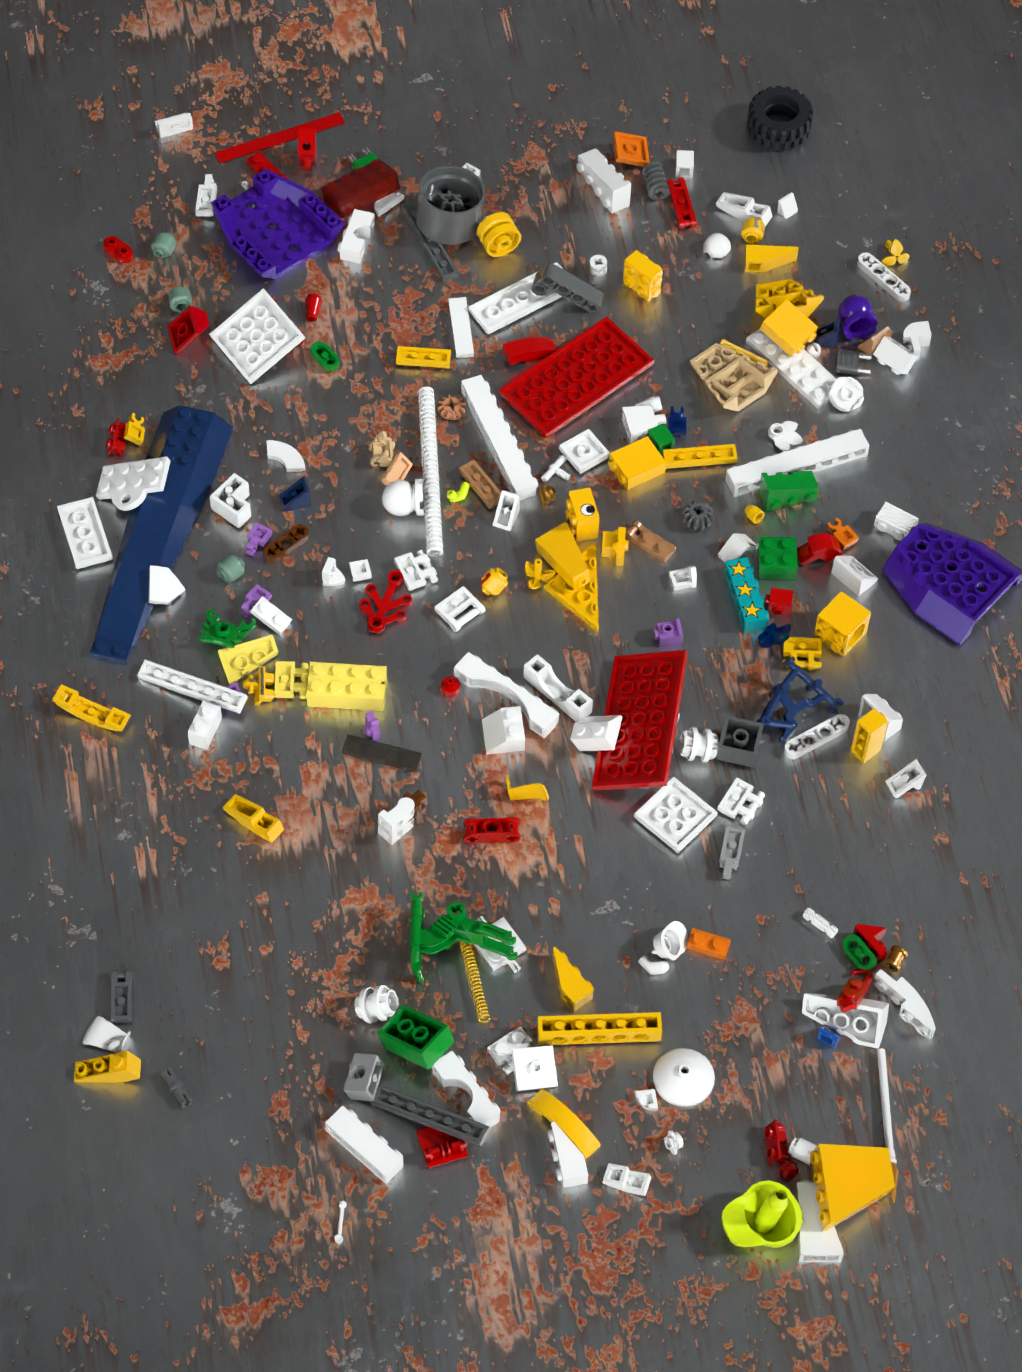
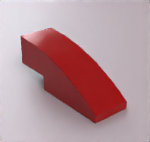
M531 337L503 344L502 353L511 366L523 361L525 364H529L546 358L558 349L551 338Z

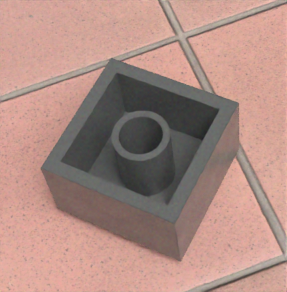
M726 715L716 759L754 768L764 723Z

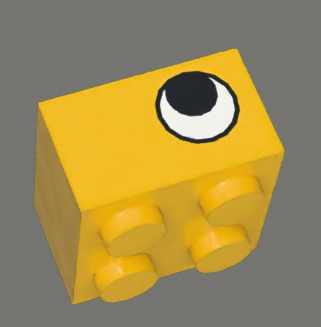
M591 488L569 491L568 499H566L567 510H565V516L567 521L570 520L571 525H569V528L575 536L576 542L598 538L599 514Z

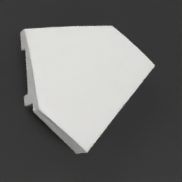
M150 565L149 603L170 605L174 599L185 592V588L169 568Z

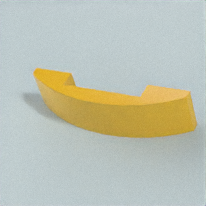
M62 684L52 699L55 704L72 715L96 726L122 732L131 717L130 714L113 707L111 710L79 696L78 691Z
M541 1089L527 1102L541 1117L544 1116L550 1122H555L584 1155L585 1159L601 1146L585 1124L561 1101L547 1091Z

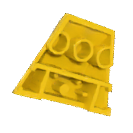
M791 279L757 284L756 312L766 319L787 299L805 316L809 317L823 301L824 296L821 294L818 296L814 295L813 290H805L803 285Z

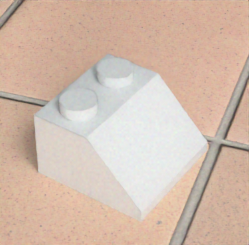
M865 694L861 699L858 717L862 718L874 708L879 713H883L888 721L883 740L886 741L901 729L902 716L899 712L894 711L888 702L877 694Z
M520 706L500 708L482 719L486 755L525 751V734Z
M587 716L574 723L570 740L579 751L615 750L622 716Z

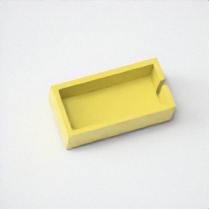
M310 662L306 694L307 706L384 711L387 666Z

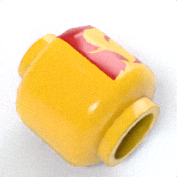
M490 568L480 579L481 590L486 595H499L508 585L507 574L500 568Z

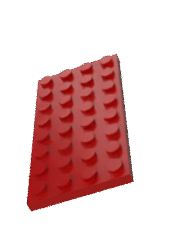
M606 316L500 388L499 395L542 436L548 438L654 365V359Z
M686 650L614 656L604 716L621 715L622 721L615 750L598 751L592 782L594 791L667 786L688 658Z

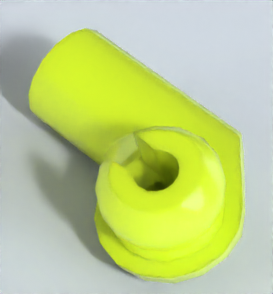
M462 482L459 491H448V501L455 503L464 500L470 489V484Z

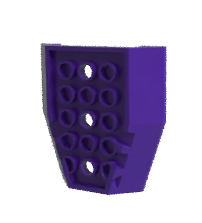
M267 169L253 176V187L230 200L224 194L211 202L229 245L260 276L278 279L332 245L345 225V222L311 190ZM252 204L255 205L252 209L246 208L247 206H252ZM270 226L275 227L274 230H272V229H267V228L270 227ZM292 247L297 248V250H295V251H294V250H289V249L292 248Z
M928 523L918 524L895 547L882 568L884 574L912 611L958 645L965 641L971 634L973 625L1012 585L1016 587L1022 581V569L983 542ZM924 545L926 549L920 550L917 546ZM947 566H954L956 570L950 571L947 569ZM977 587H984L986 591L980 592L977 590Z

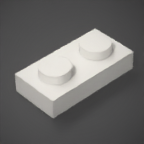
M263 596L250 611L251 614L279 636L292 621L290 617Z

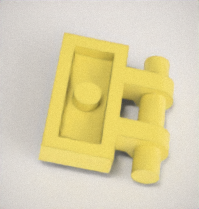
M276 661L275 698H294V692H299L301 699H307L308 663H302L301 668H295V661ZM295 677H300V683H295Z

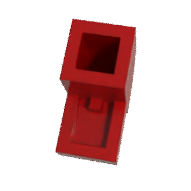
M828 533L807 537L808 542L797 548L798 558L803 566L819 558L828 563L834 560L836 556L842 555L838 539Z

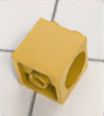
M841 591L818 614L814 636L822 638V642L830 646L834 652L845 656L867 633L871 612Z

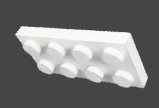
M93 497L57 506L76 569L113 560Z

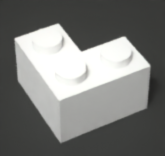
M234 473L210 495L211 509L238 528L251 517L250 504L245 501L249 496L248 482Z

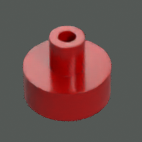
M452 676L444 678L441 682L442 693L448 697L456 696L460 691L459 680Z

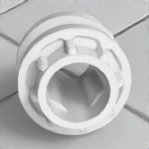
M690 727L689 730L683 731L680 735L679 753L681 756H685L687 761H693L695 756H699L700 762L707 763L709 759H714L717 755L718 736L712 733L711 729H704L701 734L698 733L696 727Z
M385 985L376 986L375 989L372 987L363 988L359 995L356 996L354 1005L356 1014L360 1019L367 1023H376L378 1020L388 1021L398 1011L399 1003L394 990H390Z

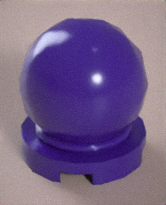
M853 294L846 297L838 308V318L843 324L842 330L844 335L850 340L859 337L863 340L870 337L876 332L878 324L877 318L873 314L872 305L867 298Z

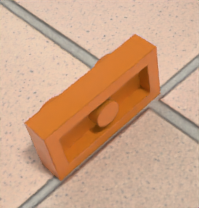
M692 928L686 948L725 960L731 939Z

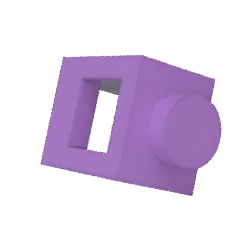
M679 618L675 621L657 623L653 633L654 639L658 640L659 647L682 644L683 632Z

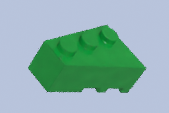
M812 471L791 472V475H783L782 472H777L776 475L769 476L767 473H762L758 494L765 511L778 510L782 507L795 506L798 503L811 502L818 499L819 486Z

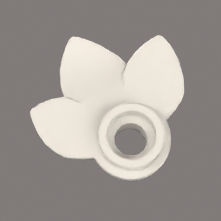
M795 422L774 423L768 429V436L774 440L775 446L782 451H789L790 446H797L803 442L802 437L795 432L798 426Z

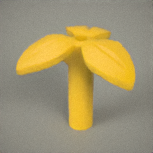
M894 239L893 243L891 240L885 241V246L891 253V256L881 260L884 266H893L896 260H898L899 264H903L909 259V254H901L903 246L897 239Z
M536 559L534 564L526 561L525 573L528 577L533 578L528 581V587L530 589L540 588L539 580L547 583L555 576L556 571L544 570L542 572L541 559Z

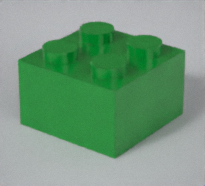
M759 536L757 544L758 580H796L798 569L796 537Z

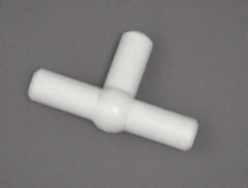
M561 455L549 466V469L541 477L543 482H547L553 474L560 476L566 481L569 480L570 474L560 469L561 465L566 461L564 455Z

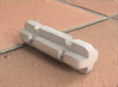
M808 907L804 911L803 917L807 921L811 920V924L822 932H827V936L834 938L837 935L838 928L834 925H829L830 922L818 913L815 914L813 909Z

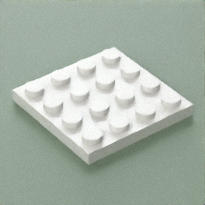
M264 288L209 334L250 384L305 339V336Z

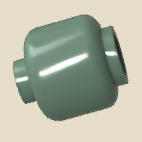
M169 232L158 233L151 243L154 255L158 258H169L177 245L175 237Z
M175 287L169 292V305L173 311L182 313L187 307L192 306L191 292L186 287Z
M229 555L218 562L216 572L222 581L231 583L244 574L245 563L241 557Z

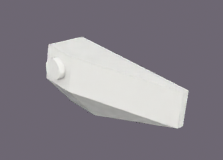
M804 993L802 1014L822 1025L833 1028L837 1033L851 1038L858 1045L873 1048L880 1047L887 1023L889 1003L862 999L856 1010L851 1009L842 1013L840 1007L837 1006L838 996Z

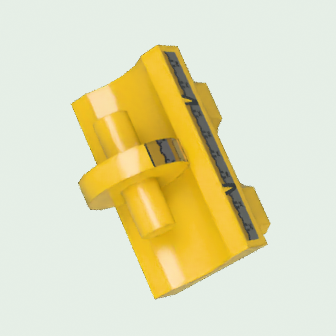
M259 666L258 673L254 676L249 675L248 679L243 681V688L248 690L249 694H254V705L260 706L262 701L272 702L274 690L265 688V685H273L274 674L265 672V667Z

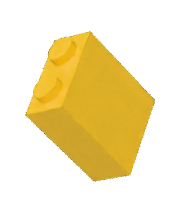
M786 299L763 321L760 330L792 357L796 353L800 354L805 348L804 345L807 342L811 343L816 338L818 326Z
M647 436L611 452L608 466L612 472L616 473L619 483L629 490L664 474L666 461Z

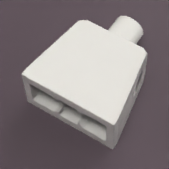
M651 406L622 407L621 418L630 444L647 437L649 429L666 424L665 414L655 415Z

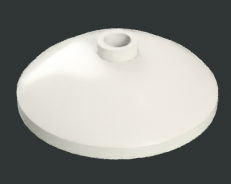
M678 1048L666 1052L658 1059L653 1070V1084L657 1093L665 1101L676 1106L688 1107L701 1103L709 1096L714 1086L715 1075L711 1063L701 1053L692 1049ZM686 1069L688 1073H682L681 1070Z

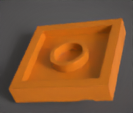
M614 132L612 137L616 162L641 167L650 163L646 137Z

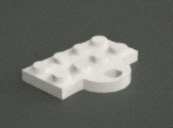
M161 457L103 466L96 497L99 500L111 498L114 505L122 511L138 507L146 498L147 493L164 490L170 465L169 458Z

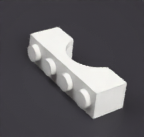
M538 654L524 665L523 678L577 722L592 713L593 700L580 689L571 690L556 677L551 665Z
M453 1051L439 1058L432 1066V1073L443 1088L455 1086L469 1094L472 1103L467 1110V1118L489 1127L497 1124L500 1120L501 1112L498 1105L489 1100V1095L483 1086L479 1087L473 1072L467 1071L464 1067L463 1059L459 1055L456 1056Z

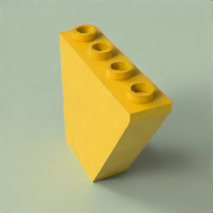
M818 1144L810 1154V1162L813 1164L814 1169L813 1181L816 1183L817 1189L816 1201L819 1203L820 1208L819 1220L822 1223L823 1231L831 1229L883 1198L895 1187L889 1148Z

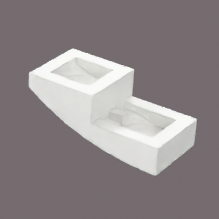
M608 1163L602 1182L621 1191L646 1196L651 1176L648 1173L630 1171L628 1166Z

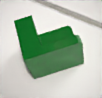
M665 424L648 430L649 439L661 455L663 450L674 449L675 438Z

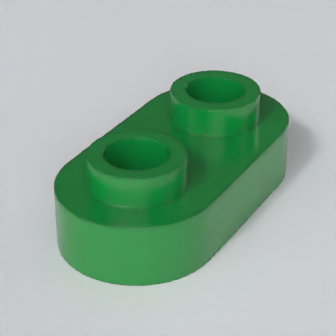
M315 342L312 344L311 356L325 371L332 372L339 368V357L326 343Z
M854 934L844 938L843 949L857 967L863 970L874 968L877 958L860 936ZM857 942V947L853 949L852 944ZM869 957L870 961L866 964L865 958Z

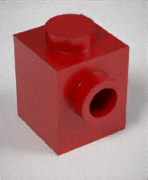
M771 588L770 595L766 594L765 606H768V613L776 616H790L793 590Z

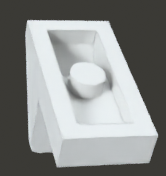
M915 759L885 782L893 796L899 798L911 788L921 789L927 775L918 760Z

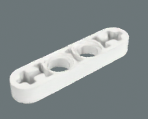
M870 253L859 255L857 265L863 272L897 301H908L911 289L907 284ZM878 269L882 271V274H875L873 271ZM892 280L895 284L889 285L886 281Z
M838 714L790 739L784 747L785 756L789 759H797L844 734L849 729V718L844 714ZM837 723H844V726H842L841 724L837 725ZM827 729L830 731V734L824 736L820 733V730ZM810 737L814 740V743L806 744L804 739ZM790 747L793 749L797 748L796 752L794 750L790 751Z

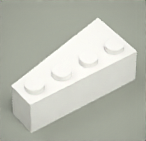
M596 148L578 155L577 170L584 175L587 184L592 186L596 196L601 198L605 208L614 213L630 206L631 182L629 180L624 181V175L621 172L616 173L615 167L612 164L608 165L607 159Z

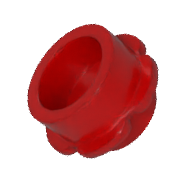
M786 1161L780 1166L779 1175L781 1178L790 1181L797 1176L799 1169L796 1167V1162Z

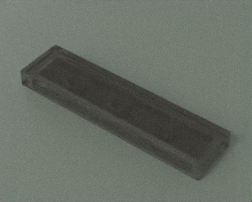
M347 734L342 748V754L412 772H417L422 757L420 752Z

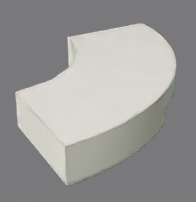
M266 440L268 459L281 462L286 467L287 472L305 471L304 460L295 448L280 441Z

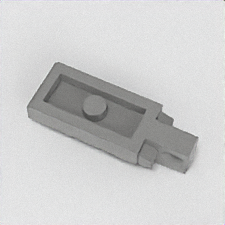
M726 826L719 860V867L724 868L722 879L730 880L732 870H737V867H739L746 831L744 829Z

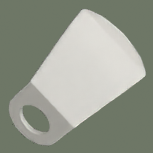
M97 1016L88 1028L83 1044L119 1053L122 1052L130 1038L131 1031L126 1034L108 1020Z

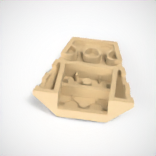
M715 343L689 361L723 408L737 412L764 395L778 372V369L774 367L771 369L765 367L764 363L751 361L750 357L746 355H737L736 351L718 343Z

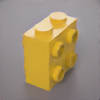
M636 250L624 260L623 283L637 292L640 297L650 301L661 292L663 269L648 259L645 254Z

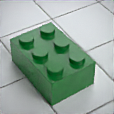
M404 1004L377 1032L384 1049L427 1070L455 1042L448 1025Z

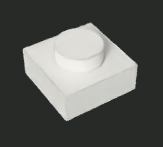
M368 559L349 562L353 582L372 578Z

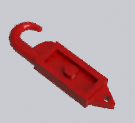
M855 969L850 973V976L861 974L865 978L849 979L837 998V1006L840 1007L842 1013L858 1008L873 980L871 971Z

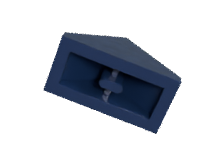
M837 317L818 326L817 336L811 343H817L820 347L836 349L840 319Z
M305 476L279 495L283 511L311 507L310 490Z

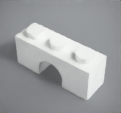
M354 209L352 216L349 215L348 227L343 231V241L339 242L337 251L340 252V260L360 264L365 253V239L358 237L365 236L370 238L375 225V214Z

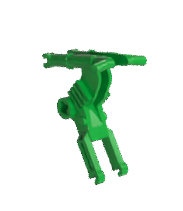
M414 892L410 893V960L412 961L411 969L417 983L424 981L420 969L422 953L435 954L445 948L448 950L456 941L464 942L465 944H476L511 961L518 958V954L514 952L513 946H509L516 943V937H512V931H507L484 921L479 922L468 918L465 906L460 902L451 903L447 907V915L442 914L434 924H431L430 928L423 929L425 909L422 908L423 894L419 892V896L415 897Z

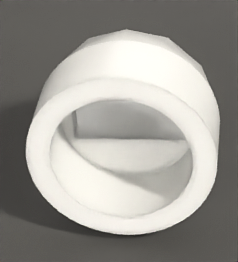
M811 343L806 351L813 358H818L821 353V347L817 343Z

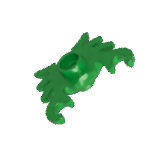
M210 609L206 612L205 616L211 625H208L205 621L202 623L204 629H200V633L203 636L199 637L198 640L233 649L234 644L241 643L242 639L248 635V631L255 628L256 620L252 618L251 624H245V621L242 620L240 625L236 627L234 623L218 622L221 618L220 615L212 617L215 609Z

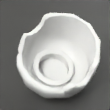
M721 233L709 235L703 244V252H707L711 258L721 259L726 257L731 249L729 239Z

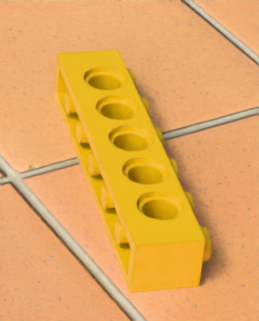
M661 1012L538 1016V1045L661 1041Z

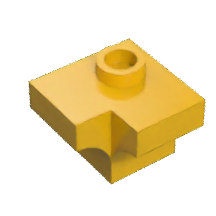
M618 527L615 531H603L601 557L613 559L616 566H623L624 551H628L629 540H625L626 527Z

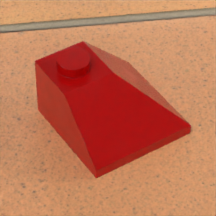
M190 305L167 325L175 354L182 351L210 326L206 311Z

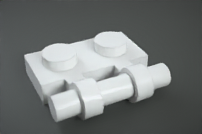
M419 550L417 552L418 557L415 558L412 552L394 558V563L398 571L402 573L403 581L408 591L426 585L425 578L430 579L431 583L438 581L437 572L431 566L430 558L423 550ZM419 565L423 566L424 570H420Z
M736 778L718 805L717 810L735 819L737 814L742 815L740 823L747 825L755 816L754 812L762 805L765 794L762 791H759L757 795L753 794L754 786ZM746 800L751 803L748 808L743 806Z
M519 1026L487 1047V1051L498 1066L505 1062L508 1064L503 1067V1071L508 1075L514 1072L511 1050L528 1048L532 1045V1040L523 1028Z

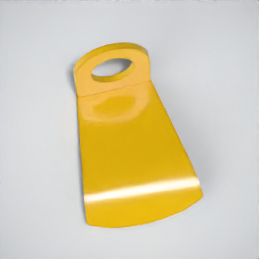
M506 775L510 801L524 799L549 800V795L544 785L532 783L511 788L509 775Z

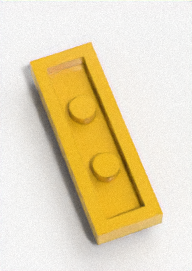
M397 347L396 365L450 368L451 350Z

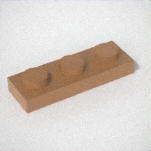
M472 460L459 467V473L470 484L489 509L497 506L501 491L478 463Z

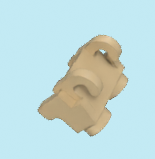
M381 431L368 445L369 451L373 452V457L370 459V465L373 467H389L395 457L393 456L395 442L392 441V438L387 437L385 431Z

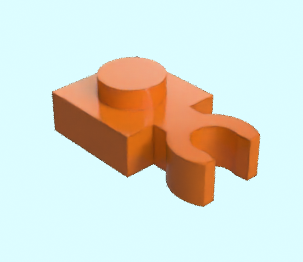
M835 518L834 523L836 526L831 525L830 522L827 523L828 531L832 532L833 536L838 539L843 550L858 542L859 537L848 525L842 527L839 518Z

